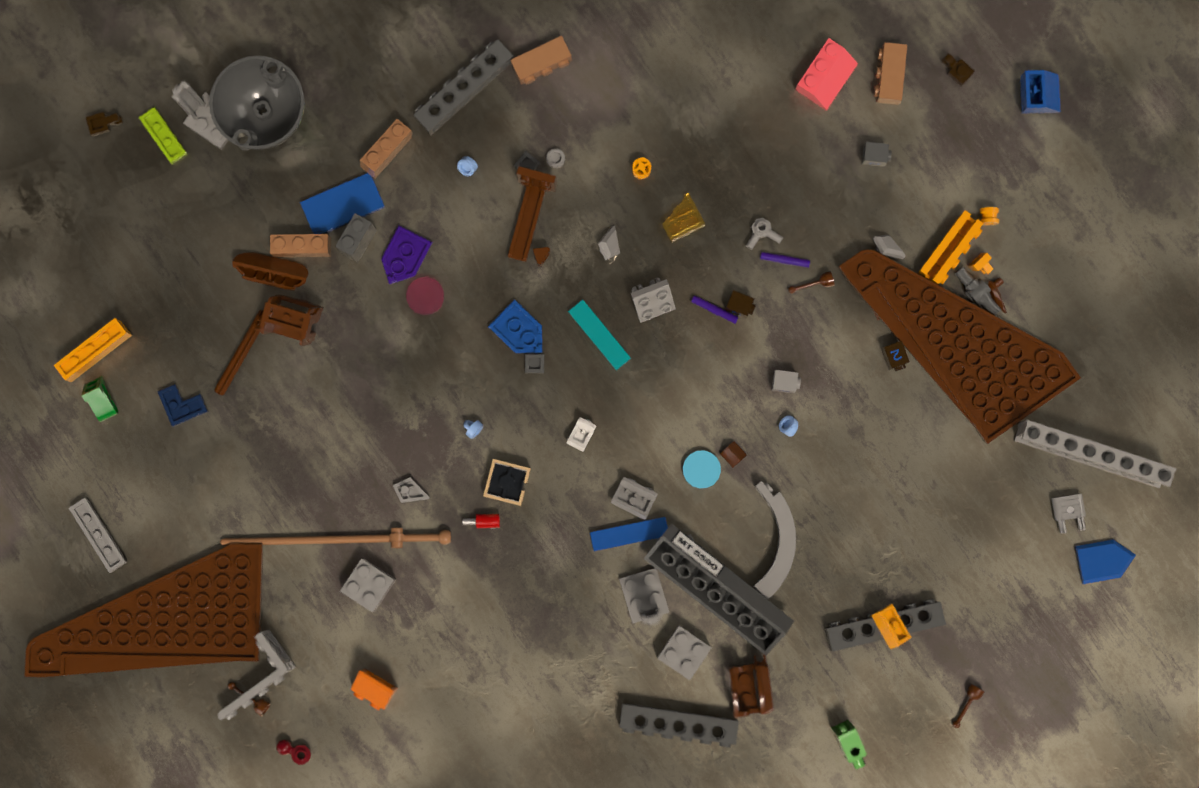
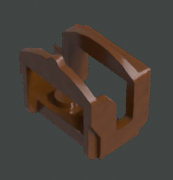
M285 295L271 296L268 302L265 303L262 319H257V321L261 322V328L257 327L255 330L260 331L261 334L276 333L299 340L301 346H306L315 340L316 332L312 331L311 327L312 324L318 323L324 307ZM283 300L309 309L305 313L280 304Z
M764 654L762 661H757L754 655V663L734 665L727 669L730 673L734 708L732 713L735 718L750 716V714L760 713L761 715L770 714L771 711H774L769 667ZM753 669L756 670L760 707H757Z

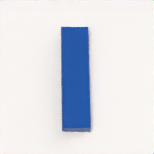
M666 517L590 532L593 550L598 551L660 538L668 527Z

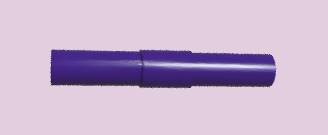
M761 252L760 256L762 260L807 268L810 266V260L766 252Z
M695 295L691 301L736 324L739 318Z

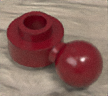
M281 740L277 743V752L280 755L291 754L293 762L298 765L306 764L311 758V751L304 744L292 747L288 740ZM304 752L305 757L298 758L297 754Z

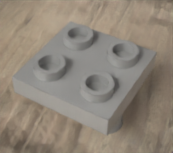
M655 278L657 283L652 279L649 282L650 286L643 288L642 285H637L639 290H637L636 286L632 288L631 296L640 323L676 309L667 279L661 281L660 278Z

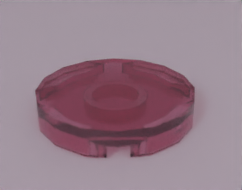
M429 277L414 280L406 293L407 303L415 313L423 316L436 313L442 307L445 299L441 285L435 279Z

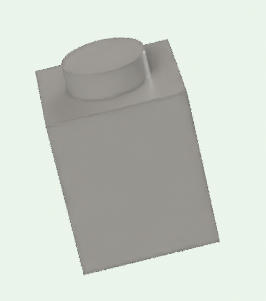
M774 371L772 391L795 393L796 389H800L801 378H798L797 372Z

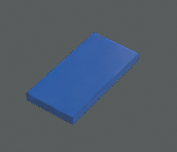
M368 173L300 202L313 234H326L349 224L355 213L365 217L385 208L374 180Z

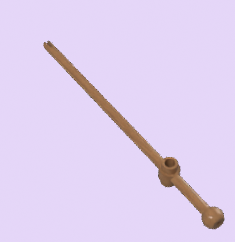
M391 528V534L223 538L220 543L223 546H228L230 544L288 545L390 542L391 548H403V542L439 541V543L447 545L451 542V532L449 530H442L437 534H403V528Z

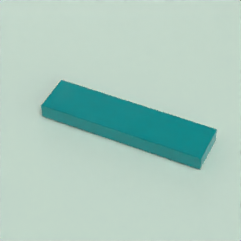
M584 300L568 311L616 371L631 359Z

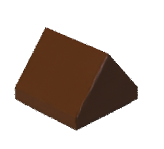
M550 248L533 249L539 267H542L551 253Z
M735 441L720 453L732 468L747 456Z

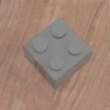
M361 558L340 592L373 613L376 612L396 579L371 562Z
M678 625L657 658L688 680H691L711 650V647Z

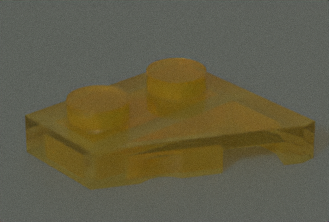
M689 193L684 196L680 205L673 210L672 215L663 223V228L671 243L705 227V222Z

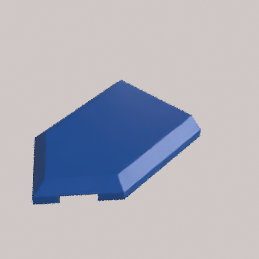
M514 299L488 327L515 353H542V325Z
M1114 539L1075 546L1082 584L1121 578L1136 556Z

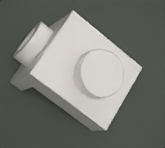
M579 417L566 443L584 452L596 425L588 419Z

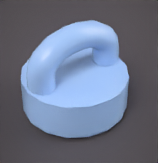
M464 156L459 160L457 168L461 174L471 176L477 170L478 165L471 157Z
M791 415L785 416L779 423V430L789 437H792L798 429V421Z
M466 420L463 423L467 429L466 435L470 439L475 438L484 427L479 420L475 422Z

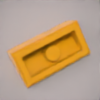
M893 604L872 614L873 620L890 649L900 646L911 638Z

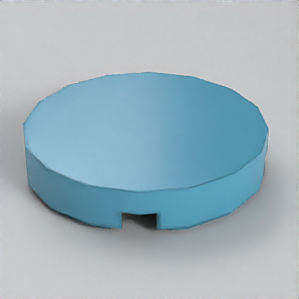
M705 450L695 451L690 454L683 464L685 480L692 487L699 489L714 485L721 473V466L717 457Z

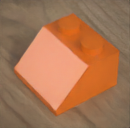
M366 668L360 670L351 687L355 697L360 700L367 699L371 702L370 706L377 710L381 708L383 710L386 709L398 689Z

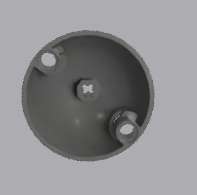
M266 56L245 57L228 65L216 78L209 100L210 113L216 128L226 139L236 144L241 150L270 149L285 142L300 125L305 105L302 86L297 76L284 63ZM270 67H278L276 72L269 73ZM264 108H265V109L267 110V112H266V113L263 112V114H261L260 111H261V110L264 111ZM248 136V141L241 144V137Z

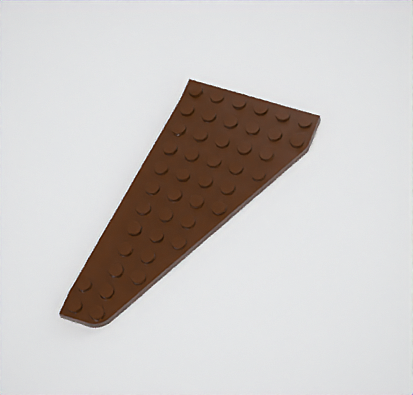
M862 250L838 267L852 287L896 338L903 342L904 347L973 425L986 444H989L1081 379L1061 351L874 250Z
M230 544L33 638L26 648L25 677H52L232 661H260V649L256 644L257 639L255 636L261 632L263 545Z

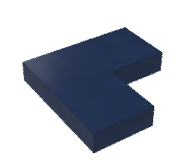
M176 384L158 391L172 427L209 412L201 394L183 401Z

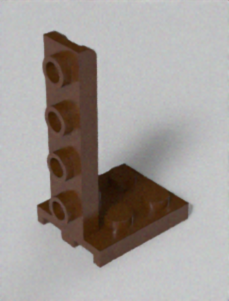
M518 166V182L526 186V191L508 258L527 262L545 192H555L557 180L554 175Z

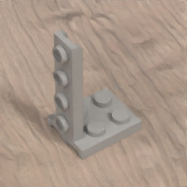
M182 81L181 84L174 88L172 98L188 114L183 123L222 150L228 139L219 132L212 120L209 106L210 95L204 93L200 98L187 83Z
M656 568L619 579L632 624L642 621L647 623L648 626L660 623L659 619L663 618V614L670 613Z
M270 630L257 634L255 636L257 639L256 644L261 651L264 650L267 653V660L273 667L276 666L277 670L218 713L220 720L225 718L230 720L238 714L236 710L240 707L245 709L253 703L252 699L255 696L261 697L269 691L268 687L273 683L275 686L285 679V674L296 668Z

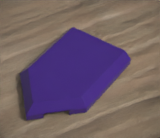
M398 226L381 258L389 285L416 276L432 245L431 241Z

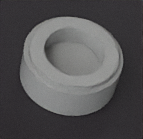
M560 149L550 150L546 156L547 164L554 169L562 167L565 163L563 151Z

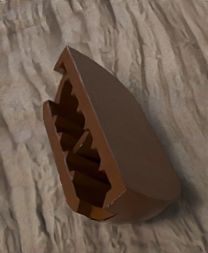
M247 252L235 256L232 260L233 268H236L242 274V278L252 282L295 290L297 287L305 284L308 278V270L305 266L285 259Z

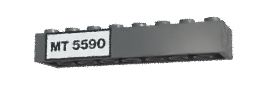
M673 524L668 527L644 558L764 655H767L779 643L794 622L793 619Z

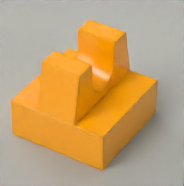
M987 252L980 253L968 267L972 271L989 274L993 270V267L988 263L992 257Z

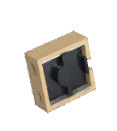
M493 459L483 496L522 506L525 491L522 489L524 483H528L531 468Z

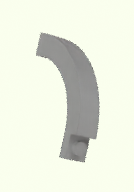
M761 481L754 487L766 501L774 515L778 530V545L771 566L753 586L768 600L780 588L791 569L796 549V531L790 508L782 494L778 492L773 496L771 494L773 489L767 482L764 484Z

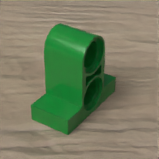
M102 376L84 384L81 396L85 402H88L99 422L118 414V409L105 387V381Z

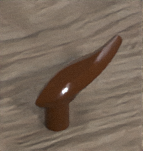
M1000 277L994 282L988 281L992 299L1004 313H1007L998 287L1004 281Z

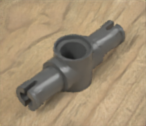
M964 266L955 272V275L965 285V294L973 303L982 304L994 316L1001 310L991 298L989 293L991 292L990 287L982 279H974Z

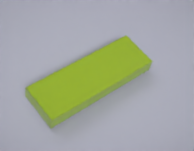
M155 107L139 117L171 164L187 154Z

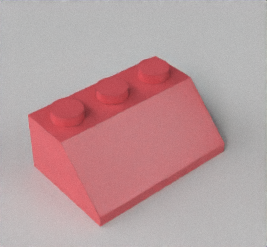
M828 38L797 84L795 90L827 111L858 63L845 48Z

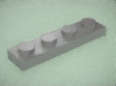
M83 498L69 507L72 515L109 573L127 563L87 498Z

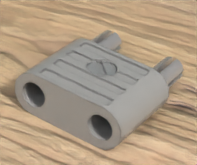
M1082 494L1051 498L1055 521H1058L1060 534L1067 533L1065 520L1077 518L1079 531L1086 530L1084 522L1086 514Z

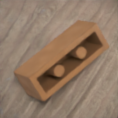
M560 36L510 61L520 84L525 83L527 85L534 82L538 76L551 74L553 69L557 67L564 68L568 66L570 61H572V56L563 37Z
M885 42L882 48H879L878 60H881L880 67L877 66L876 78H879L878 85H875L874 90L877 103L899 105L902 101L907 45Z
M396 119L360 159V167L376 179L410 141L412 130Z
M328 234L270 235V254L273 257H331V237Z

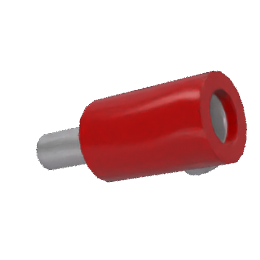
M476 514V518H463V525H476V528H500V514Z

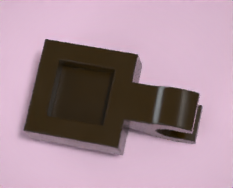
M949 53L941 61L950 69L948 75L960 86L975 72L962 59L956 62L955 58Z
M101 112L85 117L92 137L110 132L109 126L123 123L121 115L118 116V113L106 116V113Z

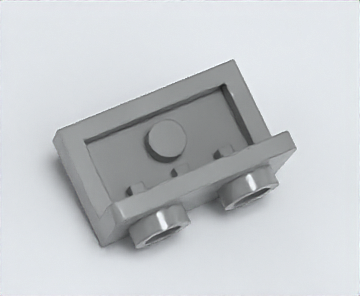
M623 477L611 503L645 520L658 494L651 488L644 487L631 478Z

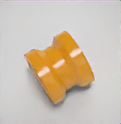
M637 158L632 167L633 175L638 179L647 178L651 173L650 161L646 158Z
M980 208V214H982L980 221L984 223L983 225L999 224V219L997 218L999 208Z

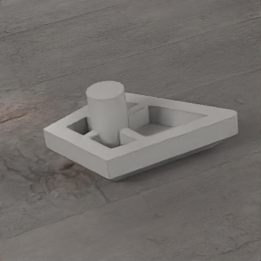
M611 226L598 242L600 252L605 260L620 254L615 226Z
M889 235L875 236L873 238L878 253L899 259L906 257L901 248Z
M411 477L393 485L401 503L430 499Z

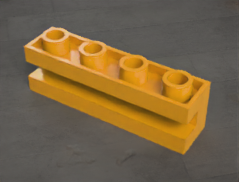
M964 210L917 274L937 285L939 283L943 285L949 277L947 272L950 268L954 270L961 261L958 259L961 253L966 254L972 246L969 244L973 238L977 239L982 233L981 226L984 223L978 219L974 220L970 217L971 214Z
M114 318L54 364V367L65 381L72 383L130 338L132 334L121 320Z

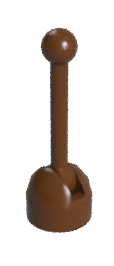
M831 271L823 273L818 281L797 287L790 286L788 291L793 294L797 290L818 284L824 287L835 286Z
M230 682L228 684V689L234 690L240 695L244 694L243 691L235 686V683ZM252 699L254 711L262 717L271 704L263 699L257 701Z
M973 684L969 686L967 691L969 700L957 721L953 722L954 728L960 727V722L972 701L979 700L985 691Z

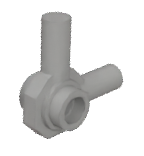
M759 218L755 220L751 227L753 235L746 244V247L752 250L759 238L767 236L780 244L784 237L771 230L769 221Z

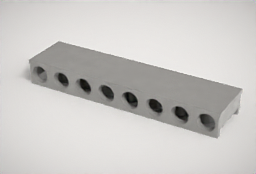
M1029 420L1018 423V430L1014 439L1015 442L1156 488H1160L1161 485L1170 487L1177 469Z

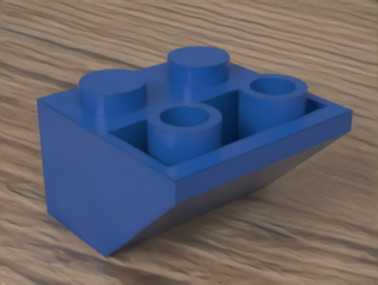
M1045 70L1025 71L1020 76L1022 113H1060L1059 74Z

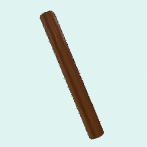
M259 310L216 385L214 391L222 396L225 394L260 333L255 328H261V322L257 321V319H262L263 310Z

